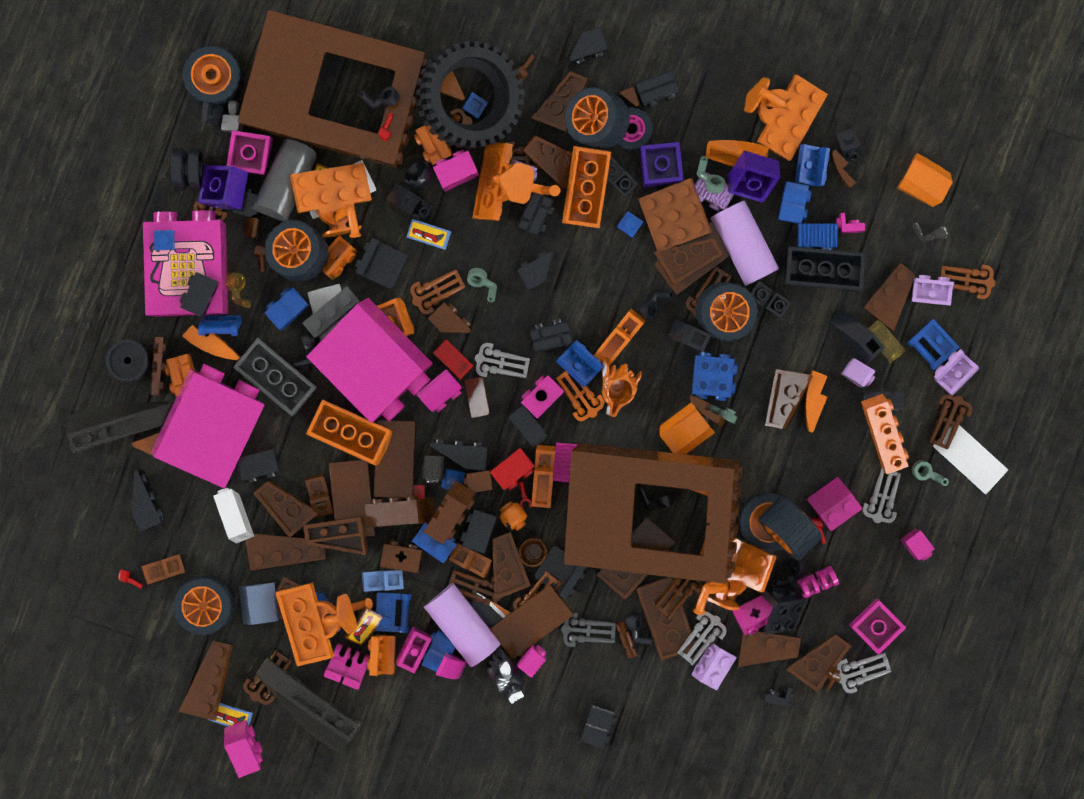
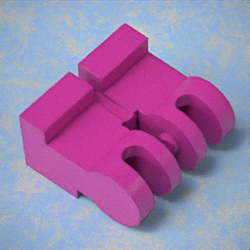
M830 565L814 572L817 579L811 573L796 580L804 598L820 593L819 587L822 590H827L831 586L839 584L836 574Z
M338 643L334 651V657L331 658L324 677L337 682H341L342 677H344L342 684L359 690L370 655L366 654L363 662L359 663L358 659L361 652L357 651L352 657V664L349 667L346 663L348 659L350 660L352 648L348 647L345 655L341 656L340 652L343 645Z

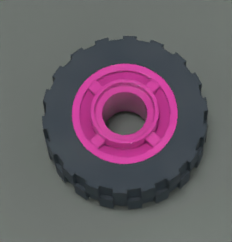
M629 107V125H636L637 131L634 134L627 132L617 145L627 151H637L641 146L648 145L653 136V124L646 112L639 108Z

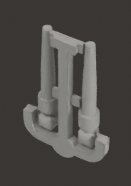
M484 343L480 347L479 354L475 356V361L477 362L476 372L480 376L487 377V371L493 374L499 373L526 378L530 358L500 352L501 350L497 349L492 350L494 345L492 343ZM489 347L485 349L486 355H494L493 357L498 358L501 357V360L499 361L495 359L485 358V356L483 355L484 348ZM509 358L526 362L525 366L504 362V360ZM484 361L500 364L499 368L496 366L489 367L487 364H484L481 367L483 372L480 371V365ZM503 365L524 369L523 374L505 370Z
M881 468L873 496L869 501L870 505L864 503L862 508L863 514L866 517L872 518L875 523H891L895 520L897 513L891 512V509L894 507L893 502L901 476L900 473L893 472L888 474L883 494H881L879 490L885 473L883 468ZM892 476H896L891 494L887 496ZM877 497H880L881 501L877 513H875L874 515L868 513H872L875 511V504H877L878 502ZM885 499L889 501L886 503V510L883 515L887 518L892 516L890 519L883 518L881 515Z
M707 611L703 615H697L696 619L700 623L695 625V629L677 652L691 665L697 661L710 643L714 642L716 635L721 640L726 635V627L720 622V618L716 615L713 616ZM705 615L710 619V624L700 635L698 632H701V630L704 628L703 625H706L708 622V619L706 617H702ZM717 625L721 628V630L719 628H714L712 630V634L708 635L707 640L705 639L706 635L710 632L713 626ZM696 636L698 639L687 654L683 653V650ZM703 642L704 644L702 645V647L699 649L694 658L691 659L690 656L700 645V643Z
M885 653L859 661H852L850 664H848L847 659H844L836 666V669L840 670L841 680L839 683L842 684L844 691L847 693L857 692L855 685H861L863 682L891 672ZM883 658L884 662L867 668H864L863 666L864 664ZM858 666L860 667V670L846 675L842 673V670L844 672H847L850 669L853 670L858 668ZM886 667L884 671L866 675V672ZM862 674L863 676L862 678L858 677L855 678V680L847 681L848 678Z

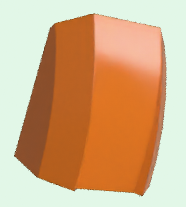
M916 153L897 189L934 207L943 202L953 183L951 173Z
M395 298L377 306L405 336L414 334V326L406 305L401 298Z
M692 402L660 425V437L672 453L686 455L715 433Z

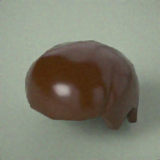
M538 538L525 540L519 548L520 561L529 567L542 565L548 556L546 544Z

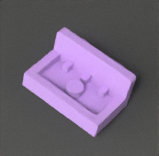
M919 275V278L914 279L911 302L951 306L954 282H950V278L938 277V280H930L931 276Z
M961 349L958 352H953L948 358L949 361L944 366L938 367L935 371V381L951 396L979 369Z
M710 643L699 663L695 666L692 676L717 690L736 657L717 645Z

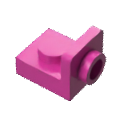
M840 213L839 218H836L840 234L863 233L865 231V223H860V220H850L846 224L845 213Z

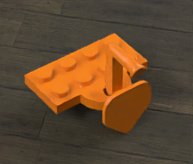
M798 75L793 76L786 90H768L770 79L762 78L748 92L744 111L752 113L758 106L759 117L766 126L757 142L769 147V150L787 161H791L828 94Z
M493 143L486 145L472 218L499 221L502 214V202L509 199V201L516 203H526L530 199L531 192L541 195L558 196L560 188L557 185L543 186L534 184V171L529 165L522 163L509 164L512 157V144Z
M364 163L290 175L298 213L316 210L319 218L329 225L330 231L323 233L322 237H336L351 233L349 235L351 238L361 236L359 230L362 227L358 226L354 204L372 200Z
M735 537L734 542L737 543V549L732 561H735L734 573H732L731 578H728L725 584L706 582L700 592L694 613L697 615L705 614L704 608L707 600L728 610H739L740 606L735 601L736 596L741 594L747 586L759 592H764L777 556ZM705 541L700 555H704Z
M313 582L276 592L297 666L333 658L334 653L329 638L336 635L340 627L347 634L356 631L357 623L354 611L362 610L365 607L371 609L373 606L370 598L351 603L347 594L337 597V607L327 601H318Z

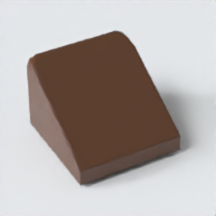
M633 87L619 92V95L636 109L639 107V101Z
M246 219L245 237L258 238L261 224L260 219Z

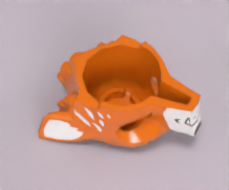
M603 359L602 395L608 404L606 414L616 417L621 407L633 400L642 371H639L634 377V373L631 370L628 372V365L626 363L617 370L616 365H612L609 370L607 360Z

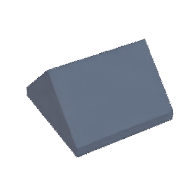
M274 583L239 586L243 624L254 625L279 621Z

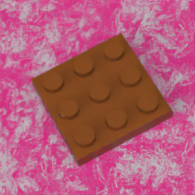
M692 178L639 198L657 251L670 249L712 233Z

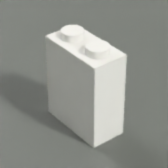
M229 488L219 490L218 494L213 497L228 539L239 543L255 537L240 495L232 489L229 490Z

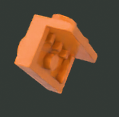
M340 235L328 247L329 258L327 259L326 266L323 268V272L332 280L341 275L343 267L353 261L357 252Z
M372 636L368 643L370 659H368L367 669L370 670L369 675L394 674L396 636Z

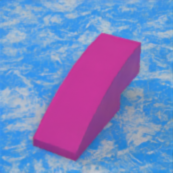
M446 653L436 675L449 679H459L467 662L455 654L452 656Z

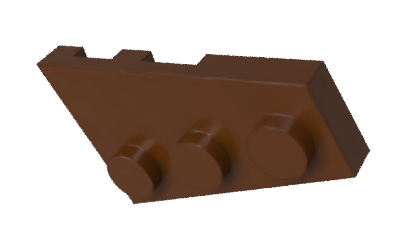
M533 136L523 147L522 151L561 189H565L568 185L572 153L537 136Z
M270 480L254 492V495L289 538L319 514L318 511Z

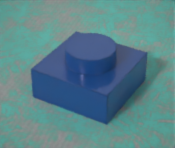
M471 92L461 109L475 119H479L488 102Z
M627 211L617 228L633 238L643 221Z
M154 230V250H175V231Z
M445 469L441 487L450 490L455 481L463 485L465 472L463 470Z

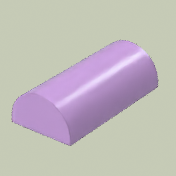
M745 200L711 217L745 286L779 269Z
M454 583L448 585L424 606L470 667L483 661L499 647L500 642Z

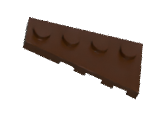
M254 534L255 537L246 540L250 571L327 559L325 548L306 545L305 538Z
M218 641L212 642L178 712L216 720L233 645Z

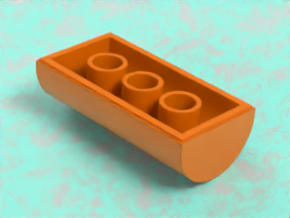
M573 146L562 223L600 228L611 158L610 151Z
M322 399L306 435L377 466L389 446L392 430L374 422L371 423L361 416Z

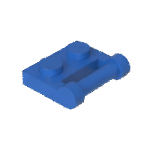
M205 315V318L202 317L198 325L199 336H205V334H231L232 336H238V330L242 323L241 315Z
M934 319L907 342L923 356L933 371L959 348ZM922 337L940 355L937 360L919 342Z
M377 592L376 612L381 614L383 618L375 631L409 633V600H411L412 594ZM396 599L402 600L400 626H395Z

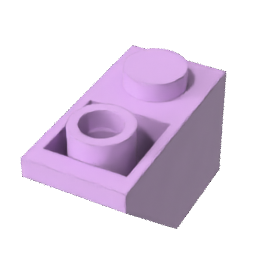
M855 358L851 359L841 375L858 387L869 386L875 379V376H873L875 371Z

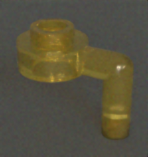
M237 272L230 273L226 278V287L232 291L233 303L250 308L251 302L240 298V291L244 289L246 284L245 277Z

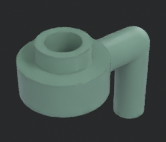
M702 156L697 176L705 181V188L709 192H722L725 186L724 178L719 175H708L705 172L708 158Z
M471 269L468 272V283L473 287L485 286L489 288L487 300L494 302L497 285L487 279V273L483 269Z
M710 404L712 406L710 412L722 416L725 420L735 424L738 418L735 416V411L727 407L722 410ZM703 415V418L708 423L709 420Z
M919 460L912 466V474L919 480L930 478L943 486L949 483L947 478L934 472L931 464L924 460ZM923 466L922 472H918V469Z

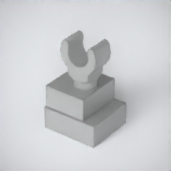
M229 101V115H223L221 130L225 133H232V130L243 132V126L238 123L239 102Z

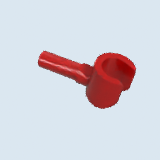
M389 113L385 124L379 130V137L384 141H387L391 135V132L387 129L394 115L392 113Z
M519 482L522 498L520 506L523 508V501H528L531 508V499L527 497L524 483Z
M811 518V521L821 532V544H825L826 540L823 534L821 519Z
M120 569L118 575L120 581L131 583L140 589L142 588L143 584L129 578L130 571Z

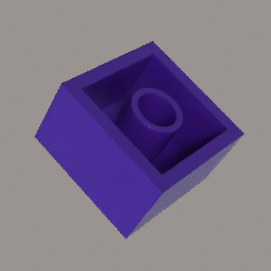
M679 142L640 147L643 187L673 185L683 181Z
M743 151L727 176L728 193L763 203L780 179L779 161Z
M205 165L198 203L218 209L241 210L248 172L233 166Z

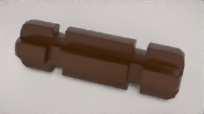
M626 622L617 623L616 628L620 632L619 636L624 649H626L625 652L628 659L636 657L637 652L633 648L634 644L629 631H627Z

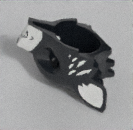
M499 645L492 655L493 660L489 661L491 666L486 668V671L499 688L498 691L505 695L513 704L518 699L524 697L521 691L523 674L521 669L505 654L502 646Z

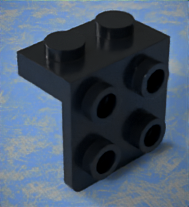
M374 238L371 241L367 240L363 251H365L364 256L356 262V273L386 288L392 289L407 260V255Z
M553 546L548 553L546 561L535 573V578L539 580L548 571L562 582L557 593L566 599L567 596L572 597L577 589L574 585L578 580H583L587 571L584 566L564 564L565 552L557 546ZM546 577L543 584L546 585L550 579Z
M793 586L765 589L762 597L773 606L764 632L771 634L793 630L806 599Z

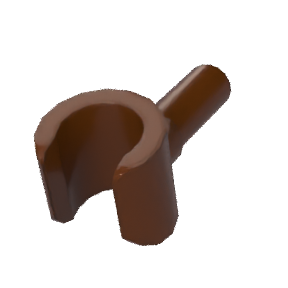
M532 54L518 68L520 73L516 76L519 79L522 78L523 80L529 75L525 69L528 68L534 59Z
M256 245L254 255L260 256V272H265V246Z
M833 667L829 670L828 678H830V681L825 687L826 690H830L835 681L839 682L841 680L840 670Z

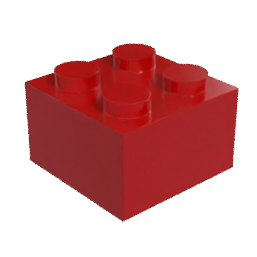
M519 448L490 471V473L503 490L507 488L511 490L519 484L517 480L520 477L527 478L534 472L532 468L535 465L523 449Z

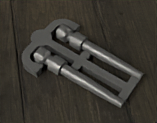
M574 613L572 616L574 618L570 619V624L587 625V629L571 628L568 625L569 619L561 627V631L564 634V643L569 647H575V641H578V643H615L616 623L585 620V618H580L579 620L577 619L578 613ZM591 625L612 626V630L591 629ZM570 632L586 633V637L584 635L576 636L574 634H571L569 636L570 642H568L567 636ZM590 633L611 634V639L590 637Z

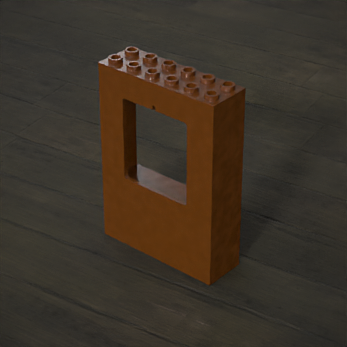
M268 10L238 123L246 128L397 169L398 164L402 165L404 159L403 146H407L409 141L407 131L408 128L413 126V109L417 110L418 107L416 101L419 98L416 95V90L420 89L421 86L416 85L417 80L423 78L420 72L422 69L427 68L425 63L428 61L426 53ZM325 53L335 54L395 71L392 87L399 92V99L394 106L386 107L381 127L385 124L389 113L394 114L387 129L391 132L387 141L382 140L379 137V133L368 132L309 115Z
M579 443L571 451L564 564L725 584L735 571V561H732L733 554H736L737 543L734 542V538L738 533V524H735V521L740 512V505H737V501L741 496V486H738V483L743 474V467H740V461ZM637 483L708 492L706 523H710V525H706L704 555L639 548L631 545L635 485Z

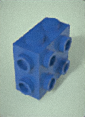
M700 352L699 356H695L691 394H696V397L699 399H707V395L715 396V400L726 401V397L731 398V394H735L736 383L732 382L733 375L737 374V363H734V359H730V355L719 354L718 358L711 357V353Z

